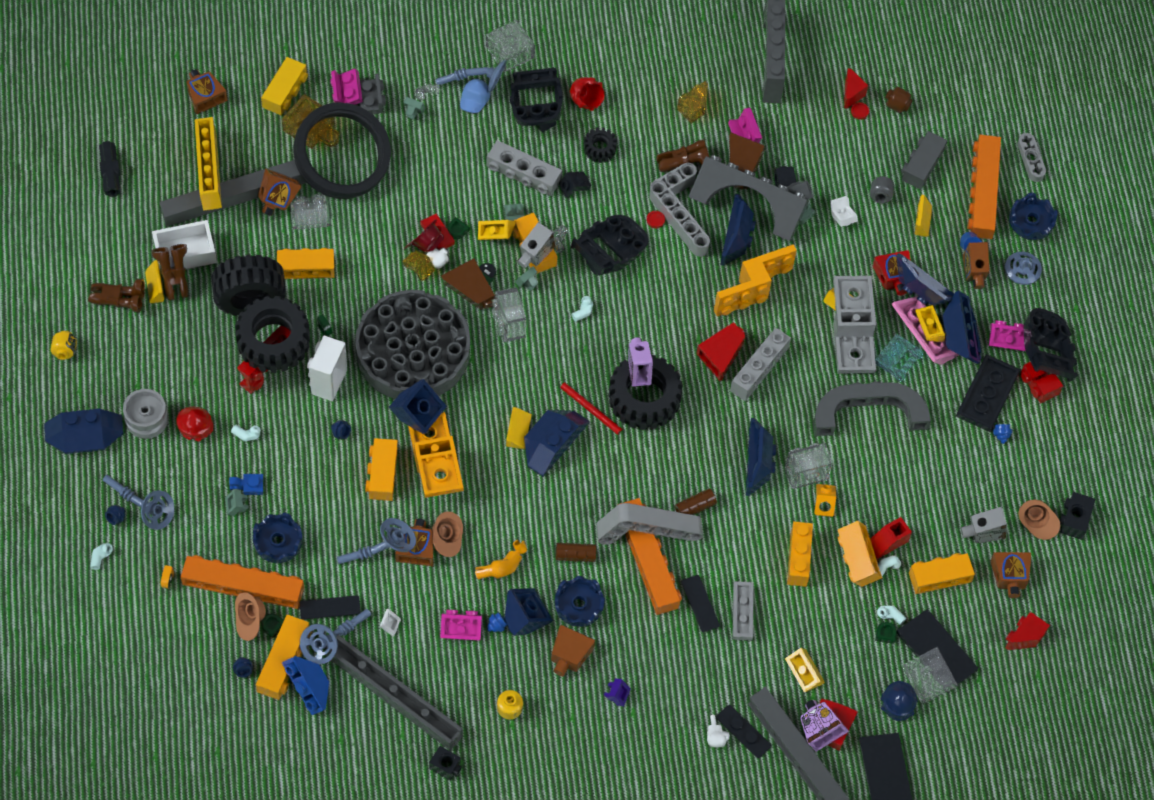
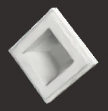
M386 609L380 627L391 636H395L401 618L391 610Z

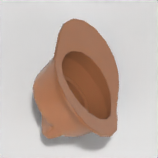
M1035 499L1026 501L1020 507L1018 512L1019 519L1035 537L1047 540L1058 534L1060 520L1047 504Z
M446 511L437 517L432 527L433 544L439 554L445 557H453L457 555L461 548L463 524L457 514Z
M244 592L239 594L235 601L236 629L243 640L250 641L257 636L260 621L265 617L266 609L259 597H254L250 593Z

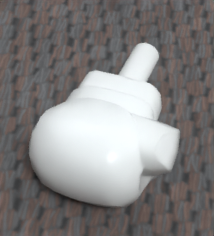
M436 248L426 254L430 263L437 269L442 268L449 261L448 251L445 248L440 250Z
M711 715L712 725L708 726L707 731L708 745L716 748L724 747L726 741L730 739L729 732L723 731L722 726L716 724L715 715Z

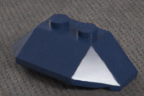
M735 194L721 257L720 265L722 266L743 256L746 253L747 247H751L753 237L749 235L750 231L754 232L755 229L754 213L739 194Z
M900 253L896 255L899 282L904 285L902 289L911 295L914 292L918 295L917 300L924 305L929 303L936 306L950 303L954 295L953 292Z
M956 291L943 314L946 346L949 350L978 364L980 363L982 352L977 322L970 305L971 301L969 296Z
M101 408L63 412L44 423L45 442L64 454L105 450L118 437L124 434L123 418L120 414Z
M547 410L524 437L527 467L544 477L590 421L576 411Z
M751 418L749 426L746 496H750L770 480L771 473H775L776 462H772V456L776 455V444H773V436L755 418Z

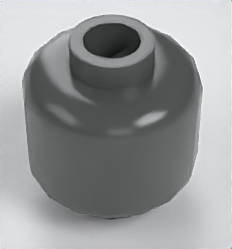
M884 176L873 179L870 187L871 199L881 204L889 202L893 197L895 189L893 181Z

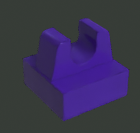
M615 678L614 682L608 683V687L611 689L610 693L605 692L604 696L608 700L613 701L617 706L624 707L631 689L622 679Z

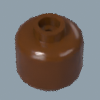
M898 86L893 90L889 89L885 96V99H887L886 106L897 113L906 112L913 101L911 94Z

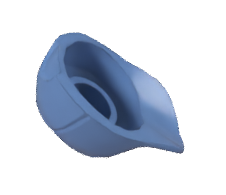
M480 79L469 81L463 89L460 108L470 113L480 112L491 95L488 92V85Z

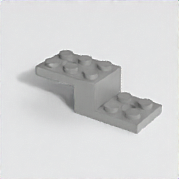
M834 276L836 314L833 328L837 374L875 373L876 362L873 334L876 327L872 277ZM855 291L859 296L851 297L849 292ZM858 352L860 357L854 358L850 353Z

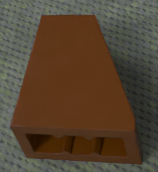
M731 132L729 135L730 162L739 166L738 170L745 172V169L755 173L765 152V146ZM733 186L740 190H743V188L748 190L749 188L747 186Z
M474 258L441 275L444 284L479 310L488 309L497 302L492 289Z

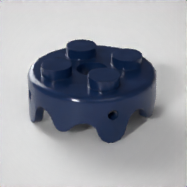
M1032 192L1028 193L1024 198L1015 201L1010 211L1009 221L1012 229L1022 238L1039 240L1052 232L1058 212L1053 209L1048 199L1040 200ZM1028 217H1035L1037 221L1031 222L1028 220Z
M269 514L261 523L254 525L253 545L255 551L262 559L271 563L287 562L293 559L301 549L303 540L302 530L290 514ZM276 536L283 538V541L279 544L274 543L272 540Z
M577 576L570 581L563 580L559 584L555 594L554 605L562 621L572 626L583 627L598 620L604 609L605 598L598 581ZM581 599L585 602V605L577 607L574 605V601Z

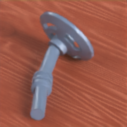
M503 60L495 68H462V70H456L455 73L437 78L436 83L439 86L454 80L460 81V78L463 80L464 77L466 79L468 76L487 74V77L490 78L488 92L491 93L502 75L507 60Z
M1016 252L1007 258L1005 272L1013 282L1029 285L1039 279L1042 266L1034 255L1027 252ZM1012 259H1014L1013 269L1010 268V262L1012 261ZM1035 265H1037V272L1034 275ZM1018 272L1022 275H1027L1028 278H1019L1016 274Z
M105 475L103 481L119 492V496H123V499H126L127 502L131 501L141 507V517L147 527L160 530L171 522L174 515V502L167 492L156 490L149 493L143 500L136 496L135 492H132L127 486L124 487L109 475ZM161 496L166 500L167 506H165L164 501L160 499ZM153 497V500L148 503L147 501ZM163 513H167L164 520L158 523L157 519H159Z
M396 518L386 519L380 526V533L384 542L372 547H363V550L359 548L356 552L338 556V564L360 558L363 560L364 557L367 559L368 556L372 557L374 554L390 547L399 552H409L416 544L415 534L405 522ZM390 525L398 526V527H400L401 529H399V528H397V527H390ZM405 534L409 538V544L405 543Z
M368 609L364 610L350 621L346 620L335 631H332L323 624H313L307 627L300 638L302 654L307 660L317 664H325L331 661L336 655L338 648L337 635L345 636L353 631L356 625L371 616V612ZM317 629L318 632L313 633L310 638H307L311 631ZM307 645H311L312 649L317 652L315 657L309 652ZM332 649L331 654L328 657L323 658V655L327 654Z

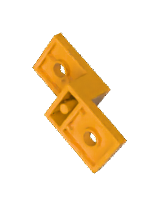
M794 244L743 261L739 277L740 284L719 291L716 294L714 306L716 316L728 315L737 309L742 310L749 307V305L765 302L769 296L771 278L780 273H788L793 269L797 251Z
M442 412L428 429V431L430 430L435 433L433 437H426L425 434L408 426L417 472L420 473L425 498L464 491L453 436H450L445 412ZM437 472H444L446 476L443 479H438L435 477V474Z

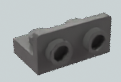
M375 74V79L360 81L363 101L360 103V107L372 114L383 113V106H386L385 95H381V91L384 90L383 80H379V74Z

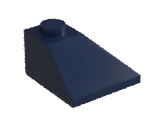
M424 379L401 392L389 406L400 421L422 434L428 431L447 407Z
M535 588L510 589L508 591L504 620L513 636L527 635L553 621Z

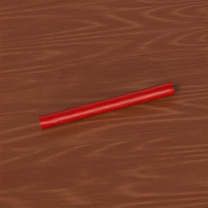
M564 382L560 388L603 424L617 435L621 433V427L567 383Z

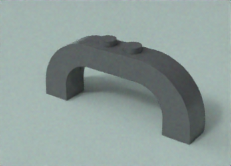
M875 381L867 384L856 382L836 387L822 397L814 417V436L834 435L836 428L834 414L844 407L896 406L905 413L909 431L928 430L931 422L930 413L923 398L910 387L892 382L881 383Z

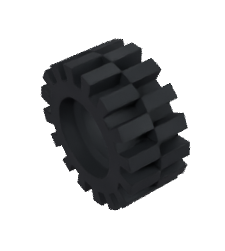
M597 127L596 131L591 129L590 133L587 132L584 138V153L588 159L592 157L593 162L598 159V163H602L603 159L604 162H607L608 158L611 160L613 155L615 156L617 138H615L614 133L611 134V130L608 129L606 132L604 127H602V130H599V127ZM597 141H602L607 144V147L598 149L593 144Z

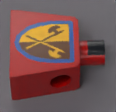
M909 250L875 256L872 266L884 289L895 288L898 296L905 295L907 292L902 289L904 285L899 282L896 255L900 253L911 261Z

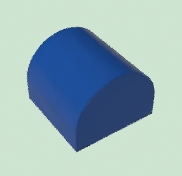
M966 232L960 239V246L965 251L969 243L982 241L975 233Z

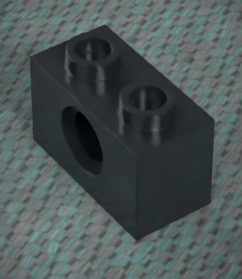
M1073 492L1070 498L1067 497L1063 507L1067 510L1065 515L1062 514L1060 518V526H1062L1060 533L1083 540L1096 499ZM1072 513L1078 514L1079 517L1073 516Z

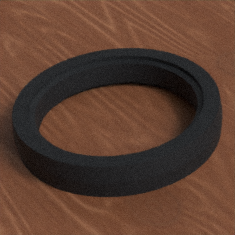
M336 102L315 109L302 121L295 135L293 154L300 175L313 189L329 197L350 199L366 194L380 183L390 163L391 146L385 128L372 113L354 104ZM330 117H346L363 125L371 133L377 145L378 161L374 172L364 181L351 185L336 184L319 175L312 167L306 152L307 136L314 125Z

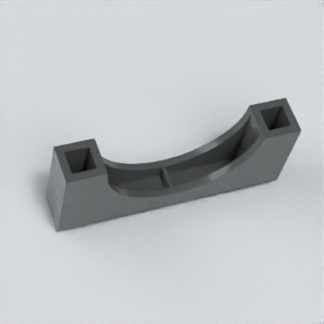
M786 0L765 1L763 28H766V58L762 103H781L785 82Z
M717 156L705 157L688 196L689 198L708 205L716 193L727 187L747 186L753 188L768 200L773 209L775 226L772 234L792 241L809 203V200L805 199V194L798 191L795 194L788 192L789 188L781 184L778 187L771 184L772 180L763 176L761 179L754 177L756 173L745 169V172L738 170L739 166L731 162L728 165L721 163L722 159Z

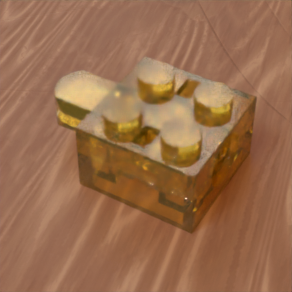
M304 94L282 118L283 131L295 138L302 121L312 111L322 105ZM334 117L324 119L311 128L307 136L306 146L313 149L319 141L329 147H334L338 144L339 131L332 127L334 125Z

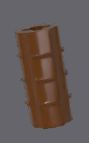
M709 488L675 504L674 507L676 512L694 515L716 505L717 500L713 491Z
M556 543V560L595 562L596 544Z

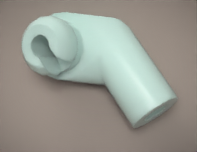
M584 296L581 299L580 310L571 314L575 322L591 314L593 301H591L589 296Z
M235 425L231 433L243 441L257 439L260 436L261 430L258 426L244 430L240 426Z
M892 555L880 560L878 566L881 576H883L887 568L898 569L901 566V561L897 556Z
M881 606L877 610V615L880 618L894 619L899 625L903 624L907 619L895 606Z

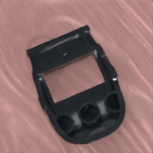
M556 67L513 72L514 83H511L510 103L517 124L534 126L549 124L559 120L562 112L563 91L559 77L557 78ZM554 86L556 102L520 106L519 90Z
M613 215L607 217L606 221H596L592 227L585 229L579 239L574 238L572 240L571 248H575L598 271L597 274L600 276L619 271L642 254L648 245L649 239L647 233L633 219L624 215ZM599 237L621 261H614L593 239Z
M1042 308L1033 309L1025 319V351L1036 372L1042 370L1065 377L1071 382L1078 376V373L1074 372L1073 368L1077 365V358H1074L1073 353L1076 351L1075 344L1071 343L1069 339L1072 334L1062 317ZM1038 346L1058 351L1060 356L1039 350Z

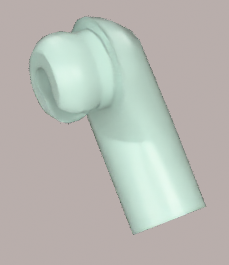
M104 543L93 550L90 564L91 569L99 570L101 560L111 554L113 547L110 543Z

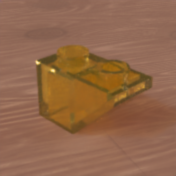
M707 81L695 85L690 92L682 94L678 99L677 110L691 124L705 114L708 90Z

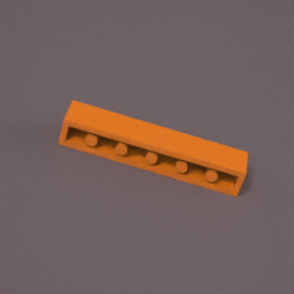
M979 134L978 140L974 141L973 152H976V156H973L972 167H975V171L971 174V183H974V185L970 189V198H973V200L969 204L968 213L971 214V218L968 220L967 229L975 233L979 238L992 240L996 224L1001 137Z
M640 498L624 502L646 506L642 504ZM633 530L627 531L625 536L656 615L679 609L682 596L679 589H675L673 584L675 583L673 573L668 571V560L666 555H662L660 551L661 543L659 538H655V535Z
M197 555L186 557L181 574L182 585L232 596H238L246 592L254 597H259L262 602L294 609L299 608V602L304 591V582L297 576H282L277 572L268 573L258 568H244L235 563L230 565L216 559L212 561L206 560Z

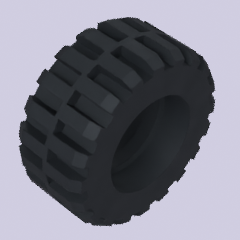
M250 254L227 259L225 263H220L215 268L211 276L214 303L224 313H231L233 316L239 315L242 311L244 312V308L248 304L253 305V301L256 299L260 301L264 300V297L267 296L269 298L280 296L284 300L286 297L283 267L276 260H272L267 256H251Z
M267 296L264 297V300L260 301L256 299L253 301V305L248 304L244 308V312H240L238 321H236L235 334L238 351L242 354L243 360L249 362L250 366L254 369L259 367L260 371L266 372V370H271V373H277V370L282 369V372L286 371L289 366L295 367L298 365V360L302 361L305 353L309 350V321L304 310H301L297 303L292 304L290 299L285 298L282 300L280 296H275L274 298ZM272 324L282 325L291 331L289 337L278 344H265L255 338L256 333L261 328Z
M651 354L653 361L651 383L657 385L663 392V396L653 402H641L629 394L627 389L632 383L628 361L623 360L620 366L614 369L610 379L609 404L613 408L614 415L616 417L620 416L622 423L628 422L629 427L635 428V426H638L640 430H646V427H650L652 430L657 429L659 424L660 426L666 425L667 420L671 421L675 417V413L680 408L683 384L680 380L679 372L675 371V367L671 363L667 364L666 359L662 357L658 359L656 358L657 355ZM643 365L638 366V369L643 368Z

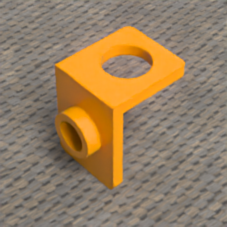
M816 484L814 514L833 517L836 503V486ZM822 502H828L831 508L828 511H822L819 506Z

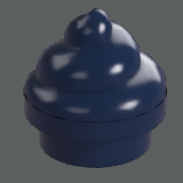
M339 420L331 425L332 433L337 439H346L351 433V426L344 420Z
M117 505L110 506L105 513L107 521L112 525L121 524L125 518V508Z
M240 657L234 662L233 672L238 677L245 678L252 673L253 664L251 660Z

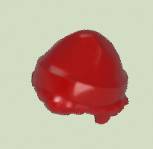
M592 77L576 79L570 88L571 99L579 108L593 111L604 101L605 94L602 82H597Z
M196 406L184 408L179 412L176 419L179 431L188 440L194 439V441L199 442L213 432L214 424L211 415L203 408Z

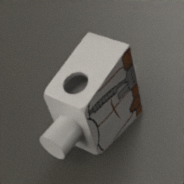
M538 222L521 244L522 256L517 260V263L523 268H526L530 263L535 266L539 265L556 247L553 232Z
M1002 507L971 516V525L960 527L963 538L974 536L976 543L1006 539L1007 523Z

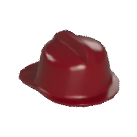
M437 220L430 223L404 250L412 245L426 252L436 249L444 240V235L435 225Z

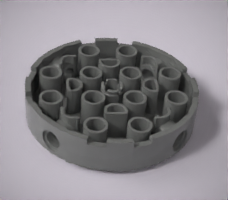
M404 290L389 294L379 299L378 303L371 308L369 307L361 318L355 337L357 363L366 381L377 391L388 397L396 399L401 392L421 379H424L434 392L440 396L458 383L468 366L470 359V332L467 322L462 313L450 304V301L437 294H428L423 290Z

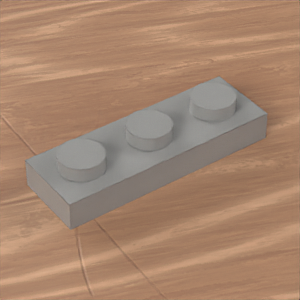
M733 582L732 639L753 640V582Z

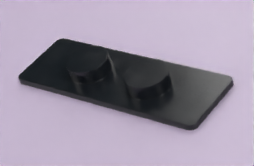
M695 575L681 580L701 632L720 627L700 576Z
M358 595L299 602L302 620L357 615L361 613Z
M727 705L716 716V719L756 758L759 759L771 748L772 745L731 705Z

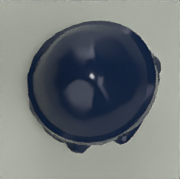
M896 681L891 683L880 698L883 701L881 710L895 721L906 720L915 714L914 710L918 699L913 687L906 682Z

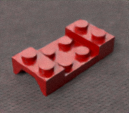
M280 325L263 343H281L289 337L291 331ZM243 361L237 367L238 371L244 376V379L239 384L252 394L255 390L262 387L264 383L263 373L266 372L260 371L259 367L254 369L250 366L249 362Z

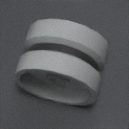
M140 389L127 396L123 403L125 423L128 430L134 436L141 439H150L158 436L165 430L168 424V414L165 401L158 392L151 389Z

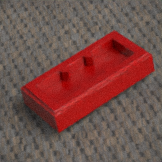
M437 213L420 221V225L425 230L430 223L437 220L435 225L444 235V240L437 247L438 250L442 248L447 249L455 245V240Z

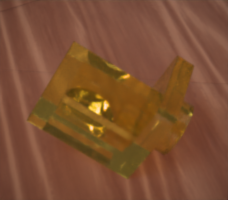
M417 250L410 253L402 261L406 268L416 272L421 281L425 280L435 271L429 256Z

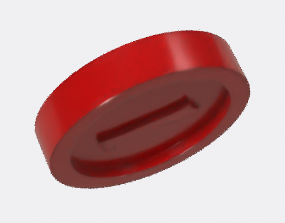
M858 102L853 104L851 114L856 119H865L869 114V108L866 104Z
M660 211L650 212L647 215V224L652 228L662 227L665 223L664 214Z

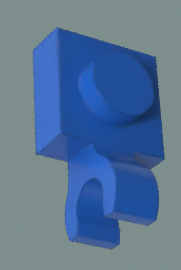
M243 474V479L230 477V490H243L244 495H263V474Z

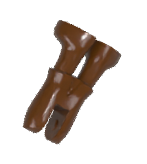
M702 139L686 147L682 146L677 150L660 153L656 156V161L659 164L660 172H669L685 163L699 162L702 165L705 157H709L705 141Z
M177 244L170 247L174 267L170 266L169 250L167 247L153 249L151 251L152 256L159 261L162 268L161 274L164 278L167 298L175 300L172 285L180 284L179 289L182 298H187L189 290L185 277L186 268L183 265V257L188 250L187 245Z
M136 279L133 286L93 283L91 284V291L94 293L89 295L88 302L96 305H113L118 308L121 306L139 313L142 310V299H144L145 295L144 279Z

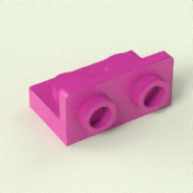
M352 69L342 74H338L335 70L331 71L332 78L330 81L333 87L334 94H332L335 103L343 102L356 105L363 102L359 71L357 69Z
M744 108L739 119L729 120L728 125L732 133L757 143L761 141L762 136L751 108Z
M997 320L995 324H990L991 331L988 346L1025 351L1024 324L1014 323V326H1008L1007 322Z
M447 609L446 613H442L440 638L480 640L482 615H478V611H466V614H458V610Z

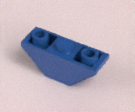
M297 656L283 661L282 664L286 673L291 678L296 691L300 694L311 715L325 710L329 680L321 666Z

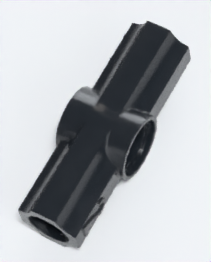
M105 141L99 145L101 177L103 178L105 195L115 197L121 193L119 161L117 160L115 143Z

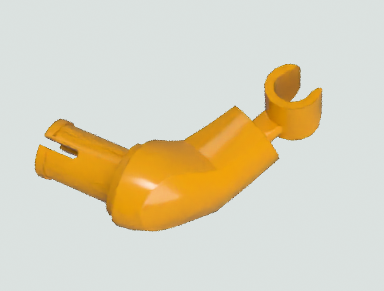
M519 540L514 541L515 551H509L503 560H495L490 565L476 567L475 569L478 570L475 571L477 579L486 577L499 579L515 572L522 559L520 554L527 551L524 540L521 543Z

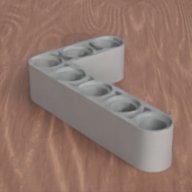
M685 163L653 181L650 185L649 198L655 207L664 214L665 219L695 256L703 257L708 253L710 239L675 196L695 183L697 168L692 163Z
M630 503L617 505L597 522L598 543L604 545L614 543L629 530L688 541H697L703 538L701 517Z

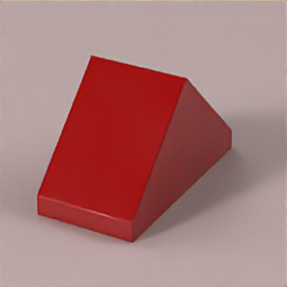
M849 68L845 79V109H848L865 97L868 90V85Z

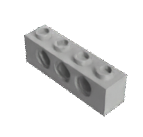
M498 140L487 155L486 166L492 171H498L510 179L520 181L523 185L533 187L542 194L552 196L562 179L561 169Z
M775 327L734 377L730 391L746 401L789 349L791 337Z

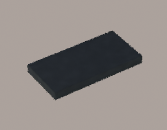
M986 354L956 417L991 432L1021 369Z
M928 609L897 630L898 636L947 693L979 669Z
M899 733L859 737V746L870 800H912Z

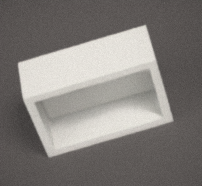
M208 220L152 231L155 248H168L171 267H174L170 247L177 244L187 245L188 250L183 257V265L186 269L217 263Z
M323 336L321 342H317L315 347L316 353L313 358L309 359L307 368H309L308 377H310L309 386H311V394L333 401L347 372L345 342Z

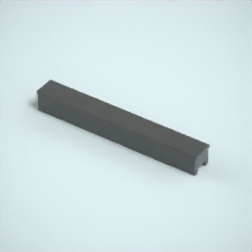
M295 160L267 168L296 179L300 184L307 183L300 175ZM265 169L220 183L222 208L203 211L199 190L159 202L165 226H171L259 198L258 194Z
M337 635L338 648L336 655L331 660L449 751L454 748L463 737V728L340 635ZM332 649L325 655L326 657L331 654Z
M766 686L749 698L751 702L748 703V706L818 800H850Z

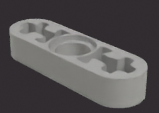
M1023 133L1020 135L1017 145L1028 177L1034 182L1042 181L1046 168L1035 137L1030 133ZM1033 154L1037 159L1029 160L1027 155Z

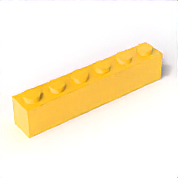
M213 117L195 119L199 193L203 211L222 208L217 134Z

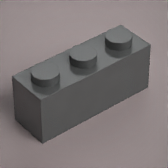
M930 131L927 132L925 137L921 136L917 144L919 146L918 149H913L909 157V164L905 163L901 172L904 173L902 181L921 190L945 151L948 140Z

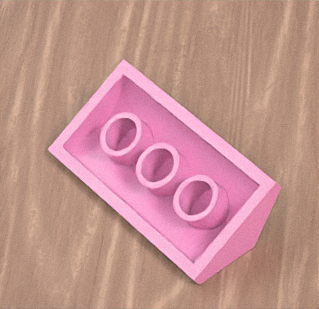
M918 296L893 302L892 306L934 363L942 365L959 356V354L949 350L946 346V334L945 342L926 340L915 312L916 309L926 307V305L917 300Z

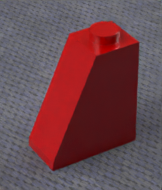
M733 322L698 345V357L719 381L723 380L744 345V330Z

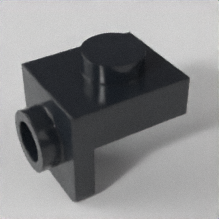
M567 172L559 182L565 197H570L574 191H587L592 186L584 172Z

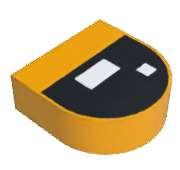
M164 566L161 577L162 588L169 589L174 576L172 566Z

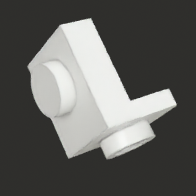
M847 196L831 201L832 217L841 227L858 222L857 214L849 206V198Z

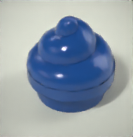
M1010 424L995 425L993 434L1002 444L1011 437L1012 429H1010Z
M499 612L497 614L493 613L489 618L487 631L502 632L505 630L507 623Z

